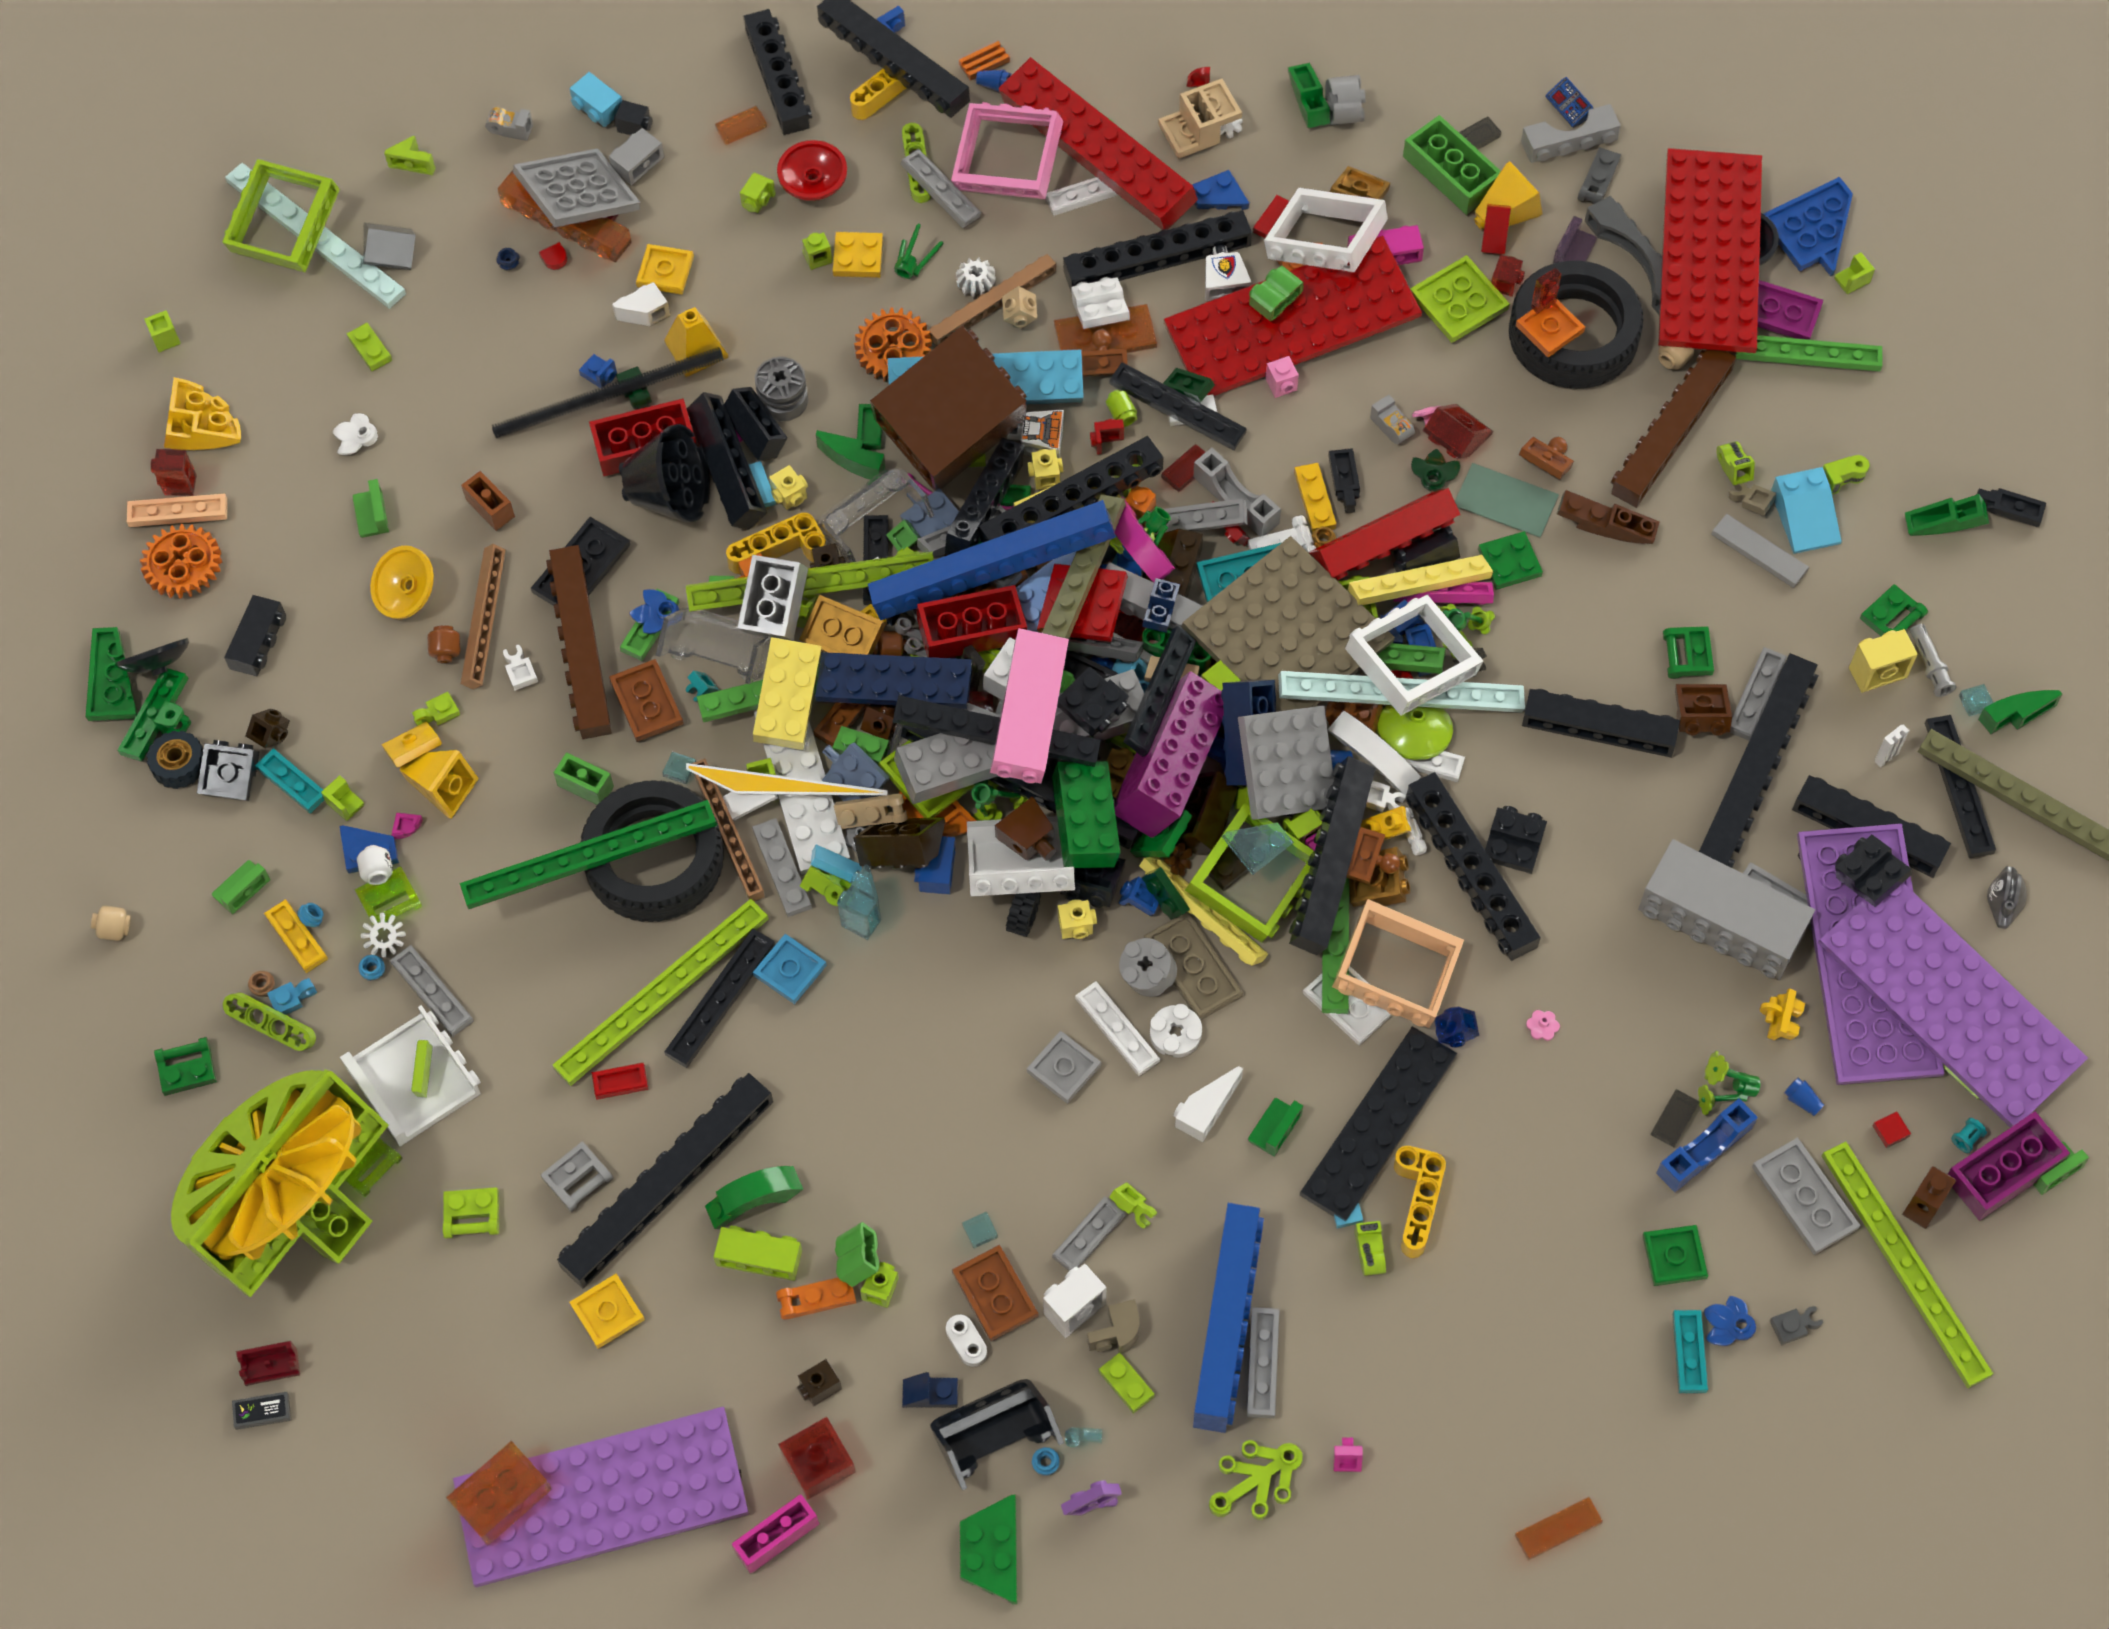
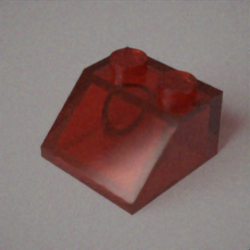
M1458 404L1437 407L1423 429V432L1429 435L1428 439L1436 445L1441 444L1447 449L1446 452L1455 459L1470 457L1494 432Z

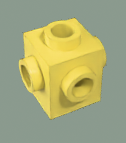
M1041 449L1037 452H1031L1032 462H1027L1029 477L1034 476L1036 490L1046 489L1060 483L1063 463L1062 458H1057L1056 449Z
M790 465L769 477L772 489L771 494L777 504L782 503L786 510L793 506H799L807 499V482L802 475L798 476Z
M1072 900L1067 904L1057 905L1062 939L1073 937L1075 939H1083L1093 934V925L1097 924L1095 909H1090L1088 900Z

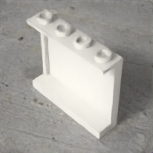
M1057 816L1047 817L1054 828V840L1050 844L1057 850L1055 855L1047 861L1039 853L1029 860H1025L995 837V825L1002 819L968 821L970 895L988 896L1075 890L1074 867H1063Z
M422 1005L418 1007L421 1014L354 1057L350 1052L340 1057L345 1068L376 1113L389 1125L387 1129L399 1146H402L481 1094L477 1086L481 1082L473 1070L469 1072L466 1070L464 1065L467 1062L459 1050L456 1052L452 1050L450 1045L453 1042L445 1030L440 1033L436 1027L439 1022L431 1010L426 1013ZM418 1040H428L433 1046L427 1098L417 1097L411 1091Z

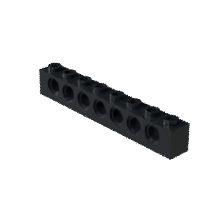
M1243 210L1229 212L1226 215L1206 218L1200 222L1187 223L1181 227L1169 230L1164 229L1147 236H1138L1132 240L1119 241L1113 245L1101 248L1096 247L1079 254L1073 253L1063 257V272L1070 290L1071 287L1076 286L1080 282H1097L1104 277L1118 278L1119 281L1204 259L1208 255H1214L1213 248L1217 245H1225L1228 252L1250 247L1252 244V230Z
M1146 436L979 525L980 539L984 543L1006 535L1005 533L1015 532L1098 502L1101 495L1117 497L1119 493L1128 488H1135L1141 481L1157 476L1163 470L1164 457L1149 436ZM1054 509V510H1056V511H1055V512H1049L1048 510Z
M1436 772L1409 784L1406 795L1407 804L1411 809L1416 810L1421 826L1425 830L1428 829L1432 835L1431 840L1437 850H1441L1444 854V860L1450 871L1454 870L1460 888L1464 892H1468L1474 910L1477 913L1480 912L1485 919L1484 925L1490 934L1493 933L1497 938V945L1502 954H1507L1512 961L1538 948L1540 935ZM1434 803L1437 807L1431 808L1426 804ZM1446 823L1450 827L1442 828L1441 826H1439V824ZM1452 844H1460L1463 848H1454ZM1472 864L1476 869H1468L1465 865ZM1486 885L1489 889L1481 890L1478 886ZM1496 905L1501 907L1503 910L1495 911L1491 908V906ZM1505 927H1513L1516 931L1508 932L1505 930Z

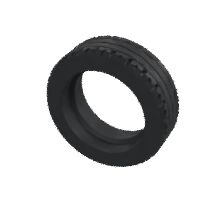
M1576 260L1553 263L1531 274L1517 291L1509 322L1510 344L1520 363L1542 381L1570 389L1599 386L1622 374L1634 359L1643 329L1644 316L1643 309L1641 308L1642 305L1631 285L1623 277L1607 267L1592 262ZM1553 295L1558 300L1572 298L1594 303L1609 314L1617 330L1614 339L1600 348L1588 351H1574L1561 348L1550 357H1547L1516 327V321Z
M651 780L628 784L610 793L592 810L583 827L580 842L625 828L635 821L649 817H658L704 800L695 792H691L690 789L673 782ZM716 817L717 826L693 834L696 842L695 857L688 868L676 878L658 885H636L620 879L614 873L609 862L585 870L588 883L595 896L608 909L614 910V913L641 922L670 920L693 910L713 891L723 869L724 848Z

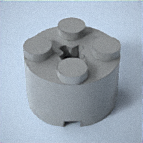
M1360 75L1328 78L1325 83V100L1328 101L1330 108V124L1364 122L1365 115L1364 109L1361 108V103H1365L1366 97L1365 90L1361 89Z
M1143 938L1129 942L1120 957L1119 968L1123 979L1134 991L1142 996H1158L1164 993L1163 991L1169 986L1171 987L1176 979L1177 965L1173 956L1162 943L1155 939Z

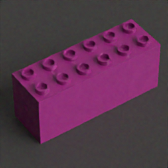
M1191 671L1180 679L1149 753L1142 757L1136 752L1114 801L1115 815L1150 838H1153L1181 816L1222 722L1224 709L1221 690Z

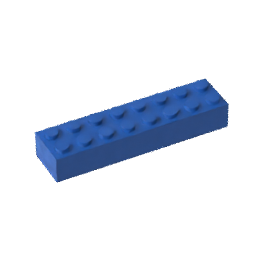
M1233 1203L1227 1204L1194 1411L1193 1428L1226 1433L1227 1425H1233L1236 1401L1231 1400V1398L1237 1399L1240 1374H1235V1372H1241L1244 1348L1239 1347V1345L1245 1346L1248 1321H1243V1319L1249 1320L1252 1295H1247V1293L1253 1294L1256 1269L1251 1268H1257L1264 1218L1259 1217L1260 1208Z

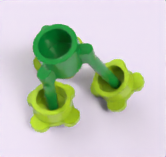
M1453 604L1443 607L1437 606L1471 647H1473L1472 642L1467 640L1464 632L1461 631L1466 627L1467 620H1469L1468 628L1470 630L1476 629L1485 635L1490 632L1491 621L1495 619L1493 611H1484L1479 606L1474 607L1471 614L1470 612L1463 613L1460 609H1456Z

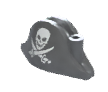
M2006 866L1991 883L1987 892L1988 903L1997 927L2007 929L2022 911L2027 898L2026 886L2021 874H2018L2016 869L2010 866Z

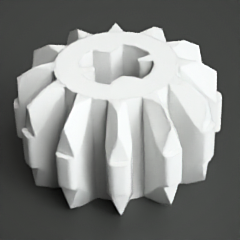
M979 257L976 261H972L969 258L967 264L961 263L960 269L956 272L958 289H962L964 295L971 293L972 298L976 294L982 295L990 291L996 283L994 267L990 266L988 260L981 262Z
M380 913L381 922H377L376 918L372 915L370 920L374 924L373 927L367 923L363 924V927L370 930V933H361V938L371 939L365 942L363 946L368 948L374 944L375 946L371 951L372 955L377 953L378 948H382L381 955L386 957L385 948L389 947L391 953L395 954L396 949L392 946L393 943L400 947L403 946L404 943L397 940L396 937H404L406 933L404 931L396 932V929L403 926V924L398 922L393 926L394 915L389 917L388 922H385L384 913ZM384 928L385 931L387 928L390 931L388 941L383 942V939L381 941L376 939V936L379 935L378 929Z

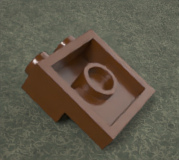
M1676 684V716L1680 720L1679 732H1686L1688 735H1697L1699 732H1712V734L1717 736L1730 732L1732 712L1726 684Z

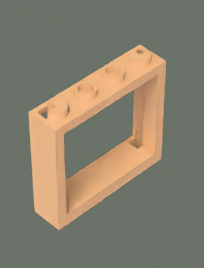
M1367 899L1357 920L1332 987L1344 995H1351L1363 1000L1367 1005L1387 1010L1393 1016H1401L1412 1021L1417 1026L1430 1028L1437 1016L1464 940ZM1366 923L1447 956L1428 1009L1346 975Z

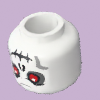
M370 845L357 856L359 874L363 881L371 885H380L385 883L392 875L393 866L390 853L385 848Z

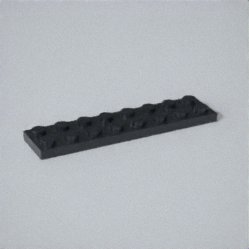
M1412 1026L1301 1190L1300 1196L1330 1215H1336L1342 1220L1347 1221L1456 1059L1457 1053Z

